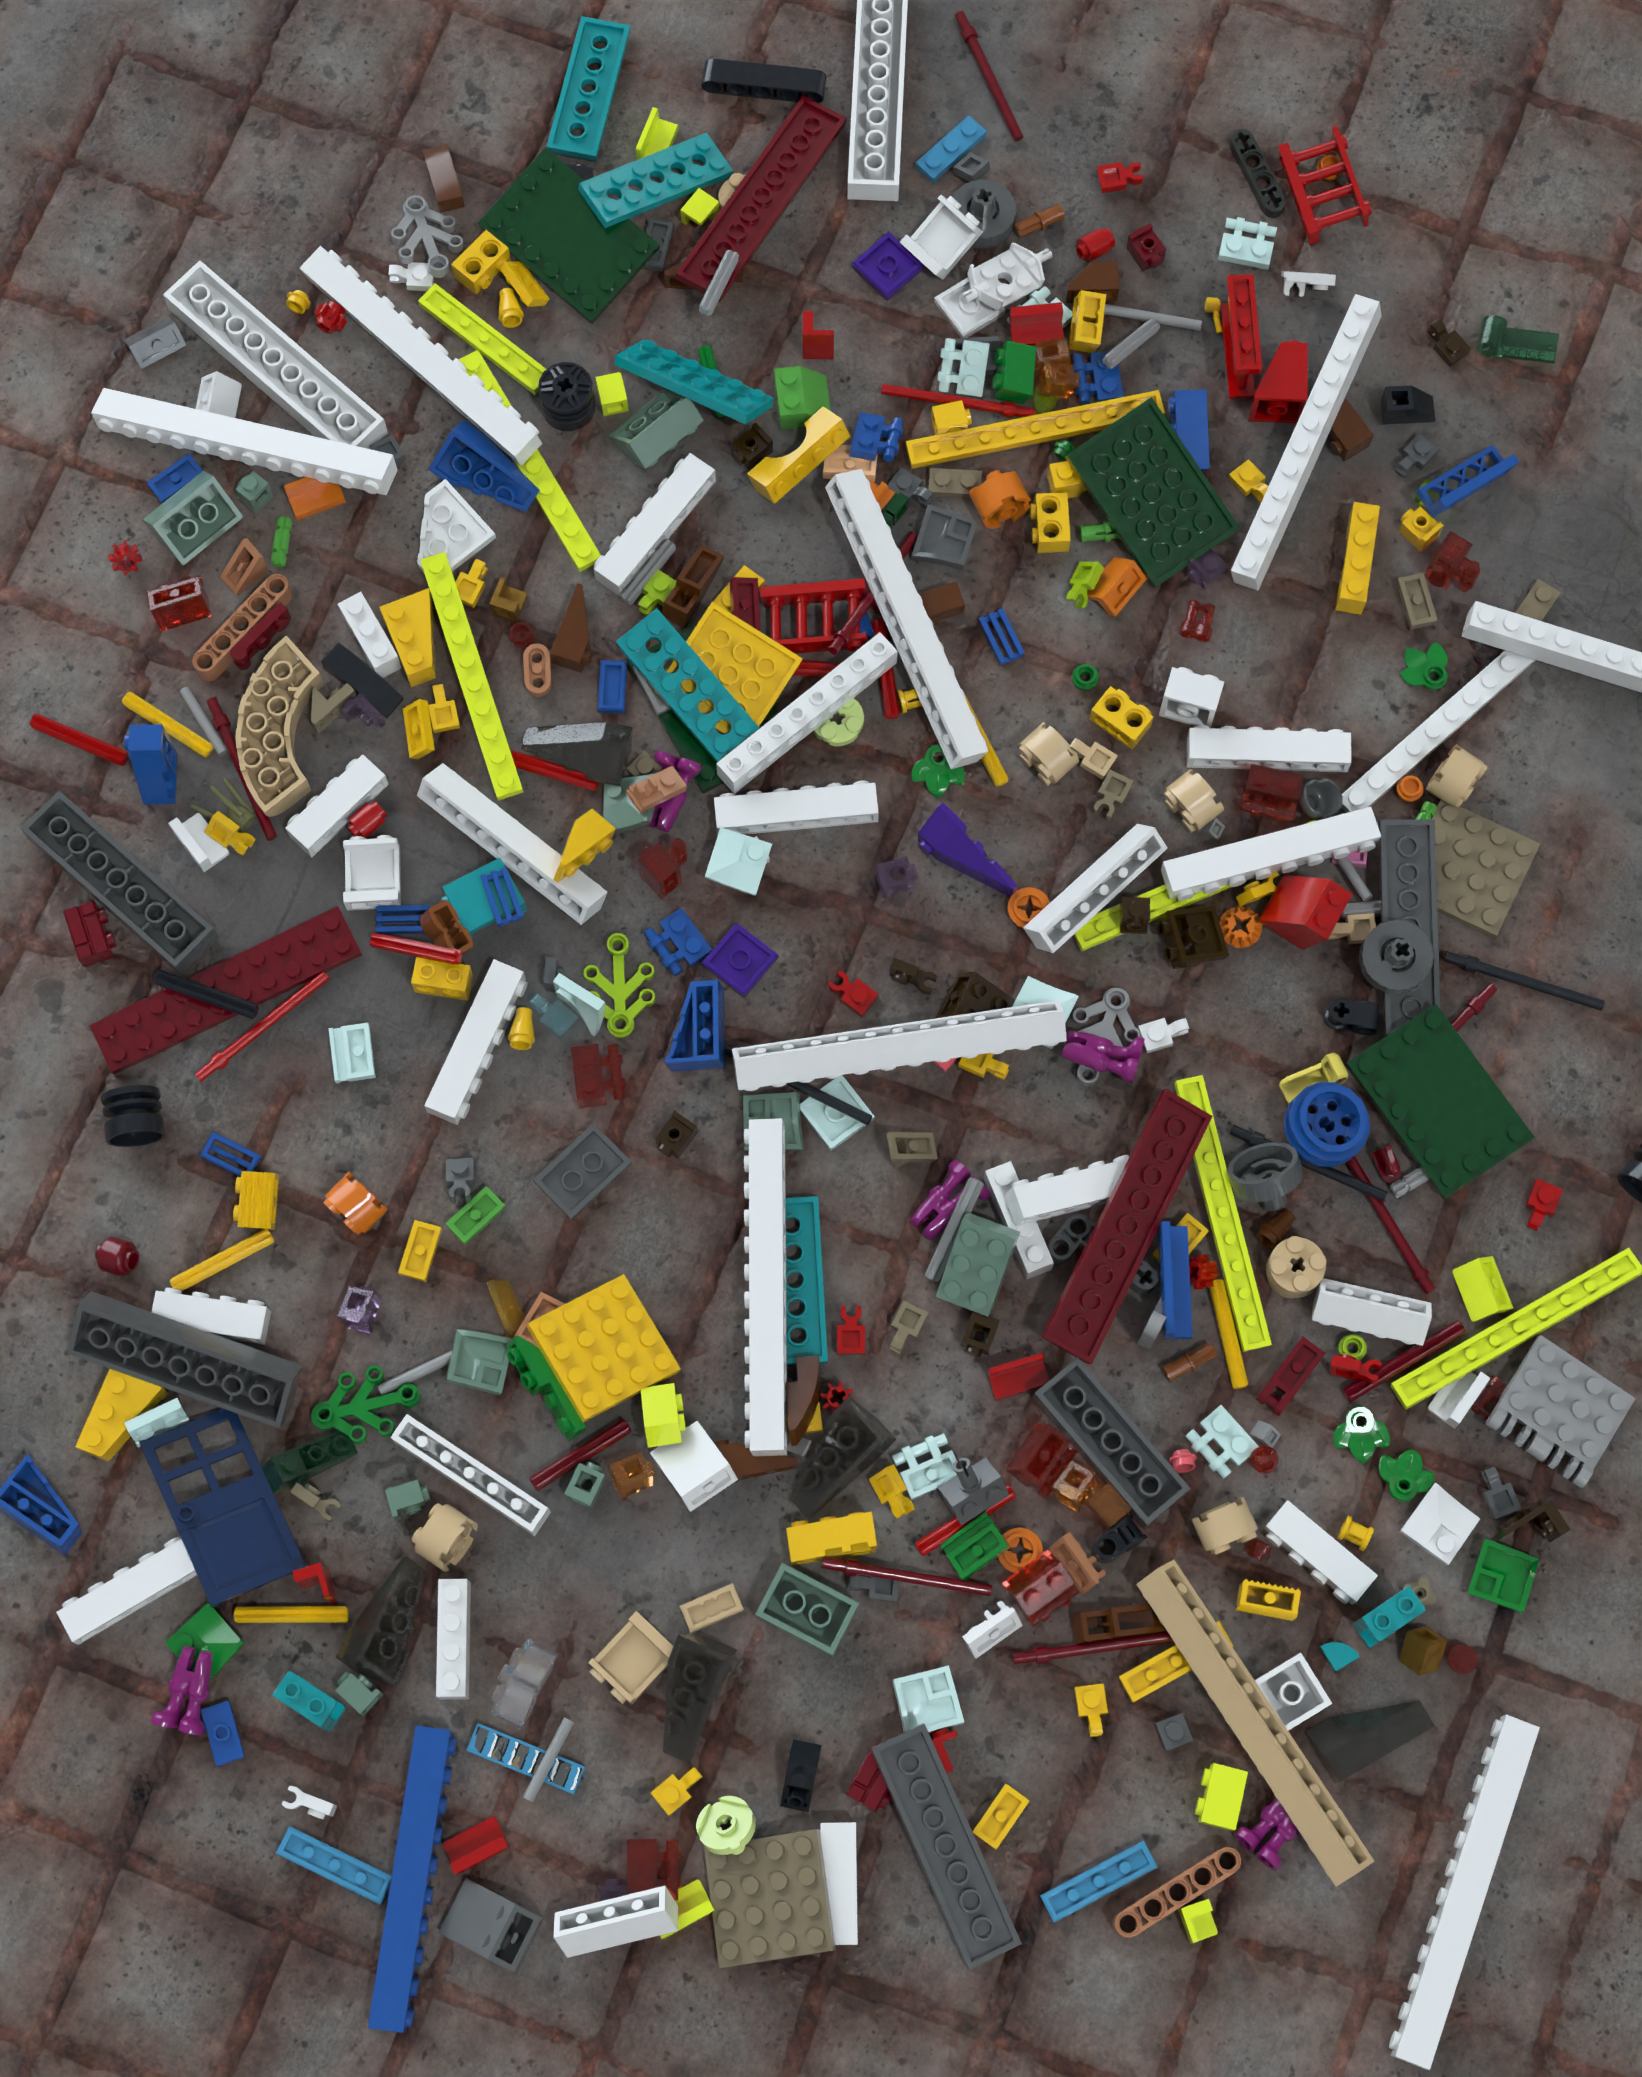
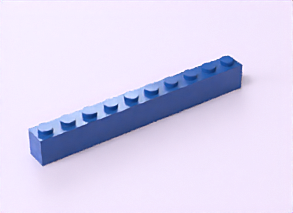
M415 1726L368 2028L406 2033L407 2028L413 2026L415 2009L411 2008L412 1996L418 1995L420 1978H415L417 1965L422 1966L425 1950L424 1947H420L422 1935H427L429 1917H425L426 1906L432 1904L434 1887L430 1886L431 1874L436 1875L439 1860V1857L434 1856L436 1844H441L443 1827L439 1826L440 1815L446 1814L448 1797H444L445 1785H450L452 1778V1767H448L450 1755H455L457 1738L453 1737L451 1730Z

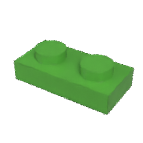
M486 1186L470 1203H467L445 1224L464 1245H467L506 1209V1206Z

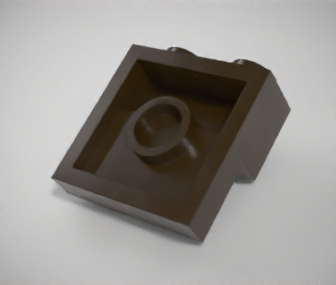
M1214 905L1169 910L1158 918L1156 930L1158 935L1164 938L1166 944L1164 957L1167 962H1171L1173 969L1194 967L1201 962L1223 960L1229 956Z

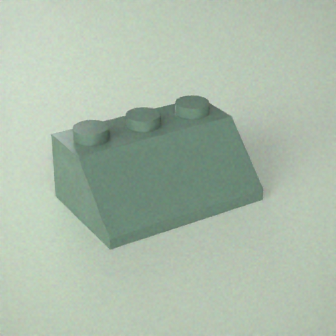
M664 388L607 436L634 465L646 469L655 465L659 457L665 452L673 450L678 445V441L684 436L694 433L698 425L704 420L691 399Z
M202 471L142 520L158 541L184 566L241 520L243 515L215 477Z

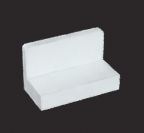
M217 371L202 377L196 409L235 418L242 387L241 383Z
M196 813L184 823H181L177 817L168 823L173 833L203 872H206L229 855L227 848L225 849L204 833L208 823L200 813Z
M1471 1372L1438 1391L1427 1409L1455 1429L1484 1389L1490 1377L1482 1372L1478 1376Z

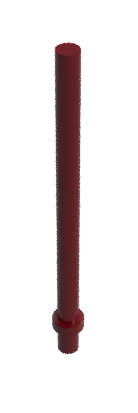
M910 531L899 547L902 559L906 557L917 540L918 534L914 531ZM869 589L843 628L834 634V640L828 648L831 654L837 655L842 646L848 644L850 641L849 636L875 601L871 589Z
M1336 1137L1337 1144H1344L1343 1138ZM1355 1156L1346 1162L1355 1178L1372 1185ZM1366 1195L1412 1270L1414 1281L1419 1282L1426 1295L1434 1291L1436 1288L1428 1277L1429 1271L1420 1264L1384 1203Z

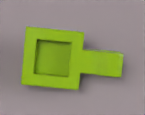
M1079 562L1069 582L1072 589L1066 597L1068 601H1076L1077 599L1075 608L1086 607L1088 603L1087 591L1094 590L1104 570V567L1099 562Z
M657 569L642 589L645 596L638 603V606H640L638 611L648 616L657 603L663 606L664 601L676 586V581Z

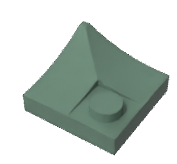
M653 774L604 780L603 818L616 828L614 834L634 830L651 823L655 806L640 813L627 796L626 790Z
M799 1093L743 1095L744 1129H749V1120L782 1118L785 1125V1150H804ZM744 1143V1150L749 1152V1145L745 1146Z
M457 1329L454 1335L445 1382L500 1396L509 1364L506 1347L512 1339Z

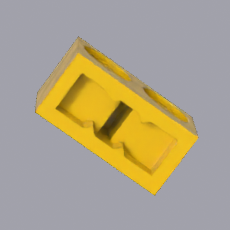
M485 230L451 264L454 278L477 295L482 289L485 290L490 286L493 278L501 272L500 267L503 263L511 261L509 248ZM489 254H497L494 257H487ZM472 271H479L477 274H469Z
M1081 290L1075 297L1068 349L1094 353L1101 345L1106 294Z
M1067 493L1036 494L1035 503L1030 504V519H1035L1036 528H1032L1031 536L1032 544H1037V553L1069 552L1071 539ZM1046 508L1053 509L1055 512L1048 514L1043 510ZM1052 532L1056 537L1049 538L1045 533Z
M1110 686L1092 708L1089 720L1133 750L1151 727L1154 716L1151 715V712L1145 706L1132 702L1124 691L1120 689L1115 690ZM1114 705L1119 710L1110 712L1106 709V706ZM1135 720L1140 726L1131 727L1127 722Z
M416 957L411 984L415 993L469 1001L473 972L470 965H453Z

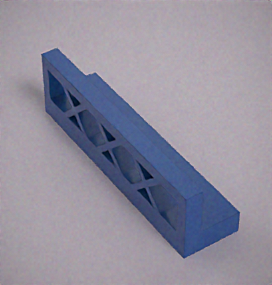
M1491 445L1421 487L1415 493L1434 518L1507 474L1519 461L1514 454L1503 460L1494 445ZM1488 454L1496 464L1491 468L1483 465L1484 457ZM1466 467L1477 470L1475 478L1465 477ZM1447 479L1458 481V488L1455 490L1446 488ZM1427 491L1439 492V500L1433 503Z
M1162 1221L1158 1228L1161 1306L1162 1315L1166 1316L1162 1325L1163 1340L1192 1339L1187 1226H1170V1221Z

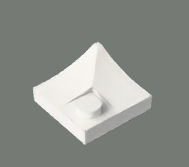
M1434 1483L1399 1532L1448 1566L1480 1518L1455 1500L1441 1486Z

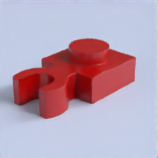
M1122 162L1097 166L1096 173L1101 194L1126 190L1128 182L1133 185L1143 183V175L1133 174V172L1140 171L1141 164L1135 162L1130 164L1128 168H1123Z
M838 971L837 977L843 983L837 986L830 981L828 983L829 989L833 993H842L843 996L840 1002L860 1017H863L877 1000L879 994L858 978L853 984L850 983L848 976L844 972Z
M845 1306L841 1307L840 1316L845 1325H837V1355H865V1325H857L862 1315L860 1306L856 1307V1315L853 1317L846 1315Z

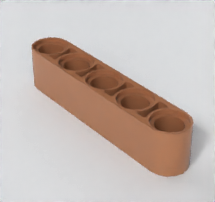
M281 574L270 575L195 653L192 662L200 679L207 682L217 679L234 661L231 656L232 648L279 602L286 606L291 601L292 591L285 576ZM278 587L284 588L283 591L279 593L273 592L274 589ZM259 606H266L261 612L255 611ZM241 625H248L243 631L237 630ZM223 644H230V646L225 650L219 649L220 646ZM207 662L212 663V665L207 669L201 668L202 665Z
M1224 1847L1210 1854L1120 1911L1113 1920L1114 1931L1123 1938H1131L1138 1935L1234 1874L1241 1865L1240 1854L1231 1847ZM1222 1853H1228L1233 1857L1234 1864L1229 1870L1220 1866L1219 1858ZM1198 1868L1205 1869L1209 1874V1880L1206 1885H1199L1194 1879L1195 1871ZM1173 1884H1179L1184 1889V1897L1181 1901H1175L1170 1897L1169 1890ZM1148 1900H1154L1159 1904L1160 1911L1155 1917L1148 1916L1144 1910L1145 1903ZM1125 1915L1132 1917L1135 1922V1927L1130 1933L1123 1932L1119 1926L1120 1919Z

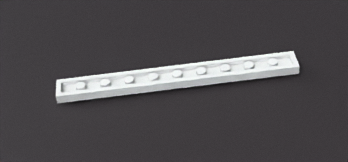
M1506 650L1502 652L1342 794L1341 808L1348 813L1371 807L1397 784L1402 777L1406 776L1536 660Z

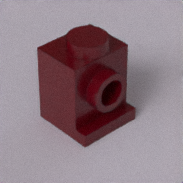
M1151 223L1128 235L1126 248L1142 271L1150 267L1156 268L1164 261L1166 248L1154 233Z

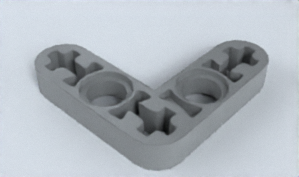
M1161 1297L1137 1343L1149 1350L1166 1319V1316L1162 1315Z

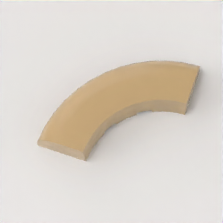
M287 635L267 653L256 673L252 674L250 684L245 694H243L239 705V717L235 736L239 766L246 785L255 802L268 817L283 813L312 791L307 779L297 765L294 748L295 732L299 718L305 706L312 698L313 687L319 690L324 686L319 671Z

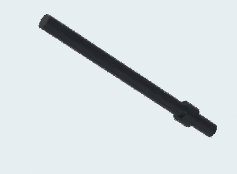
M1446 951L1444 956V962L1463 967L1464 971L1473 974L1479 972L1600 1011L1603 1010L1605 1004L1604 1000L1480 962L1479 958L1468 955V957H1464Z
M729 1044L725 1049V1055L733 1058L732 1049L736 1047ZM797 1081L786 1084L865 1125H869L872 1115L808 1083Z
M1236 1125L1232 1126L1229 1134L1248 1142L1250 1147L1273 1142L1266 1139L1262 1133L1257 1131L1252 1133ZM1299 1156L1302 1167L1384 1202L1387 1191L1335 1168L1316 1166Z

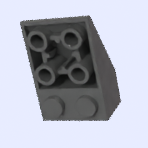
M466 1878L438 1933L513 1973H518L544 1918Z

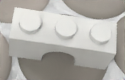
M362 592L338 603L342 618L353 637H356L371 668L382 678L401 669L397 653Z

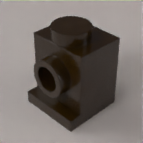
M755 422L751 429L732 443L731 454L739 465L744 464L750 470L773 452V440Z
M1123 897L1120 905V933L1147 934V927L1150 921V898Z
M674 1110L670 1119L655 1137L656 1144L658 1145L657 1149L667 1157L673 1155L679 1159L697 1135V1126ZM672 1131H677L680 1135L678 1138L672 1139L669 1137V1134Z
M973 1311L961 1346L966 1347L965 1352L979 1358L982 1354L988 1355L1000 1320ZM981 1333L984 1336V1340L982 1342L975 1341L974 1335Z

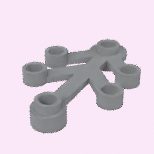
M410 196L403 205L405 216L398 226L391 230L392 242L401 245L406 242V231L414 221L417 226L406 245L399 249V261L403 264L412 263L414 261V251L420 242L423 241L429 257V273L435 278H442L449 271V261L446 256L438 253L433 239L447 244L448 249L453 253L461 252L463 250L462 237L449 234L455 231L456 221L452 216H444L428 209L427 202L421 196ZM426 219L440 224L441 230L428 225Z
M1111 988L1105 992L1102 1001L1086 1008H1077L1073 1012L1072 1020L1078 1026L1085 1025L1090 1017L1106 1012L1102 1022L1079 1032L1107 1038L1115 1046L1123 1047L1113 1027L1116 1015L1125 1030L1124 1041L1130 1045L1133 1041L1127 1036L1129 1032H1134L1137 1037H1141L1139 1029L1134 1026L1127 1012L1130 1004L1129 995L1121 988ZM1118 998L1121 1004L1115 1006L1111 1003V1000ZM1083 1013L1086 1018L1080 1021L1076 1018V1014ZM1083 1065L1079 1066L1077 1079L1082 1085L1091 1086L1097 1082L1099 1077L1098 1071ZM1084 1072H1090L1093 1077L1089 1080L1085 1079L1082 1075Z

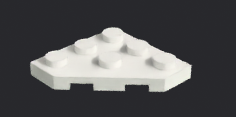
M446 479L425 494L420 550L417 560L418 567L423 573L424 570L420 559L446 552L453 572L496 538L491 528Z

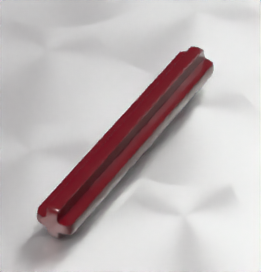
M621 1419L531 1476L530 1482L535 1490L540 1491L576 1468L579 1463H584L630 1434L631 1428L624 1419Z

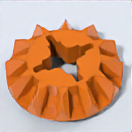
M1032 887L1019 889L1009 899L1007 907L1009 918L1017 927L1023 928L1050 904V901L1046 894L1039 889ZM1028 899H1031L1032 908L1037 909V911L1032 912L1030 918H1027L1026 911L1021 909L1026 907Z
M1239 905L1227 909L1219 921L1225 942L1236 948H1246L1255 944L1262 933L1263 924L1258 921L1259 914L1252 911L1250 907H1240ZM1237 920L1240 923L1248 921V924L1245 927V930L1247 932H1244L1241 929L1232 932L1236 927Z
M1014 1528L1003 1534L1011 1546L1009 1550L1016 1548L1019 1539H1022L1023 1549L1032 1552L1024 1554L1020 1563H1018L1015 1553L1005 1551L998 1556L999 1562L1004 1568L1016 1574L1029 1573L1039 1565L1043 1555V1547L1039 1537L1026 1528Z

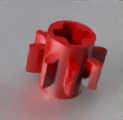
M329 301L324 305L320 303L314 312L316 315L315 319L317 320L316 325L328 334H332L333 331L336 332L337 330L341 332L347 323L344 319L346 317L344 315V308L336 302Z
M126 540L118 546L113 544L114 552L108 555L109 561L114 562L112 565L113 571L116 572L120 569L124 572L125 576L133 570L138 571L137 562H142L143 559L141 554H136L138 552L137 545L130 546L126 543Z
M1208 1255L1189 1257L1190 1282L1194 1283L1195 1290L1213 1287L1212 1280L1219 1276L1216 1266L1217 1262L1208 1261Z
M840 1381L838 1387H833L828 1383V1394H820V1398L827 1400V1403L822 1406L823 1411L827 1409L832 1410L833 1418L836 1417L837 1412H843L847 1416V1406L855 1405L854 1400L848 1399V1396L853 1393V1389L845 1390L843 1388V1381ZM834 1394L838 1397L844 1396L842 1405H839L837 1402L831 1403Z

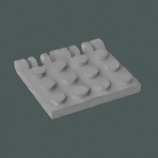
M1540 1335L1537 1336L1485 1424L1494 1431H1497L1504 1422L1499 1434L1507 1437L1513 1430L1516 1422H1519L1523 1427L1516 1436L1514 1444L1521 1447L1531 1434V1431L1534 1432L1525 1447V1451L1543 1462L1550 1454L1553 1446H1555L1556 1448L1547 1466L1551 1469L1555 1468L1560 1463L1564 1453L1571 1458L1564 1467L1562 1476L1568 1479L1573 1475L1571 1482L1579 1488H1583L1592 1476L1596 1464L1636 1398Z

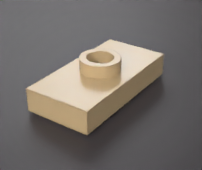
M733 1583L680 1605L691 1633L744 1611Z

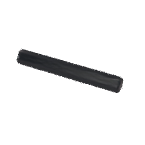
M159 970L155 976L154 982L161 987L250 1019H254L258 1013L259 1007L256 1003L164 970Z

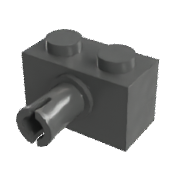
M986 1457L971 1466L968 1458H959L962 1468H960L957 1461L953 1463V1470L957 1475L937 1487L946 1506L961 1525L1009 1496L1001 1476Z

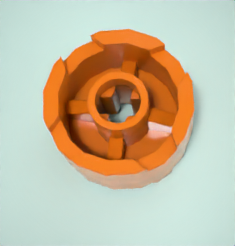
M1000 470L993 471L986 476L987 480L969 491L972 502L984 525L990 529L1000 528V522L1009 518L1014 522L1030 509L1028 502L1031 499L1015 471L1002 474Z
M348 1171L325 1195L327 1199L323 1203L338 1216L342 1213L346 1217L343 1222L354 1233L359 1235L363 1232L365 1234L388 1211V1208L383 1204L378 1207L381 1201L364 1184L359 1183L356 1179L352 1182L351 1180L355 1176Z

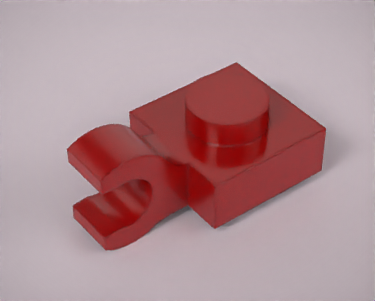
M1539 1179L1534 1181L1525 1205L1533 1209L1526 1227L1537 1231L1543 1222L1544 1216L1548 1215L1551 1217L1554 1214L1563 1189Z
M1333 1355L1330 1375L1354 1381L1359 1378L1376 1384L1378 1383L1379 1376L1372 1375L1369 1370L1372 1368L1381 1370L1382 1362L1372 1359L1365 1364H1361V1361L1356 1360L1351 1355Z

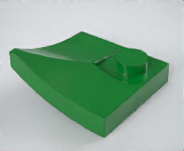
M1484 1539L1467 1594L1523 1614L1539 1559L1508 1546Z
M209 1603L201 1608L165 1642L178 1658L184 1646L196 1648L192 1672L195 1671L198 1657L203 1650L213 1653L210 1680L245 1645L243 1640Z

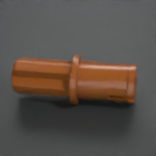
M1056 204L1042 212L1035 211L1033 216L1014 224L1016 234L1019 237H1023L1039 229L1041 231L1045 230L1046 226L1065 218L1063 208L1060 204Z
M1208 1342L1189 1353L1183 1352V1356L1161 1366L1167 1380L1172 1382L1189 1371L1194 1373L1197 1367L1214 1359L1217 1356L1216 1349Z

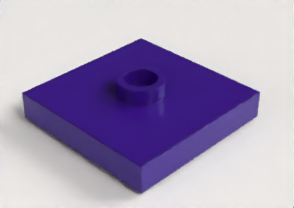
M888 231L852 262V268L888 301L924 269V264Z
M736 922L704 959L702 966L745 998L776 962L779 955Z

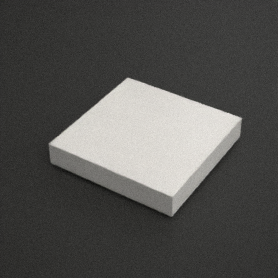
M968 277L934 297V303L961 338H968L1004 316L1006 312L1004 308L996 310L976 299L963 304V301L960 300V294L971 289Z

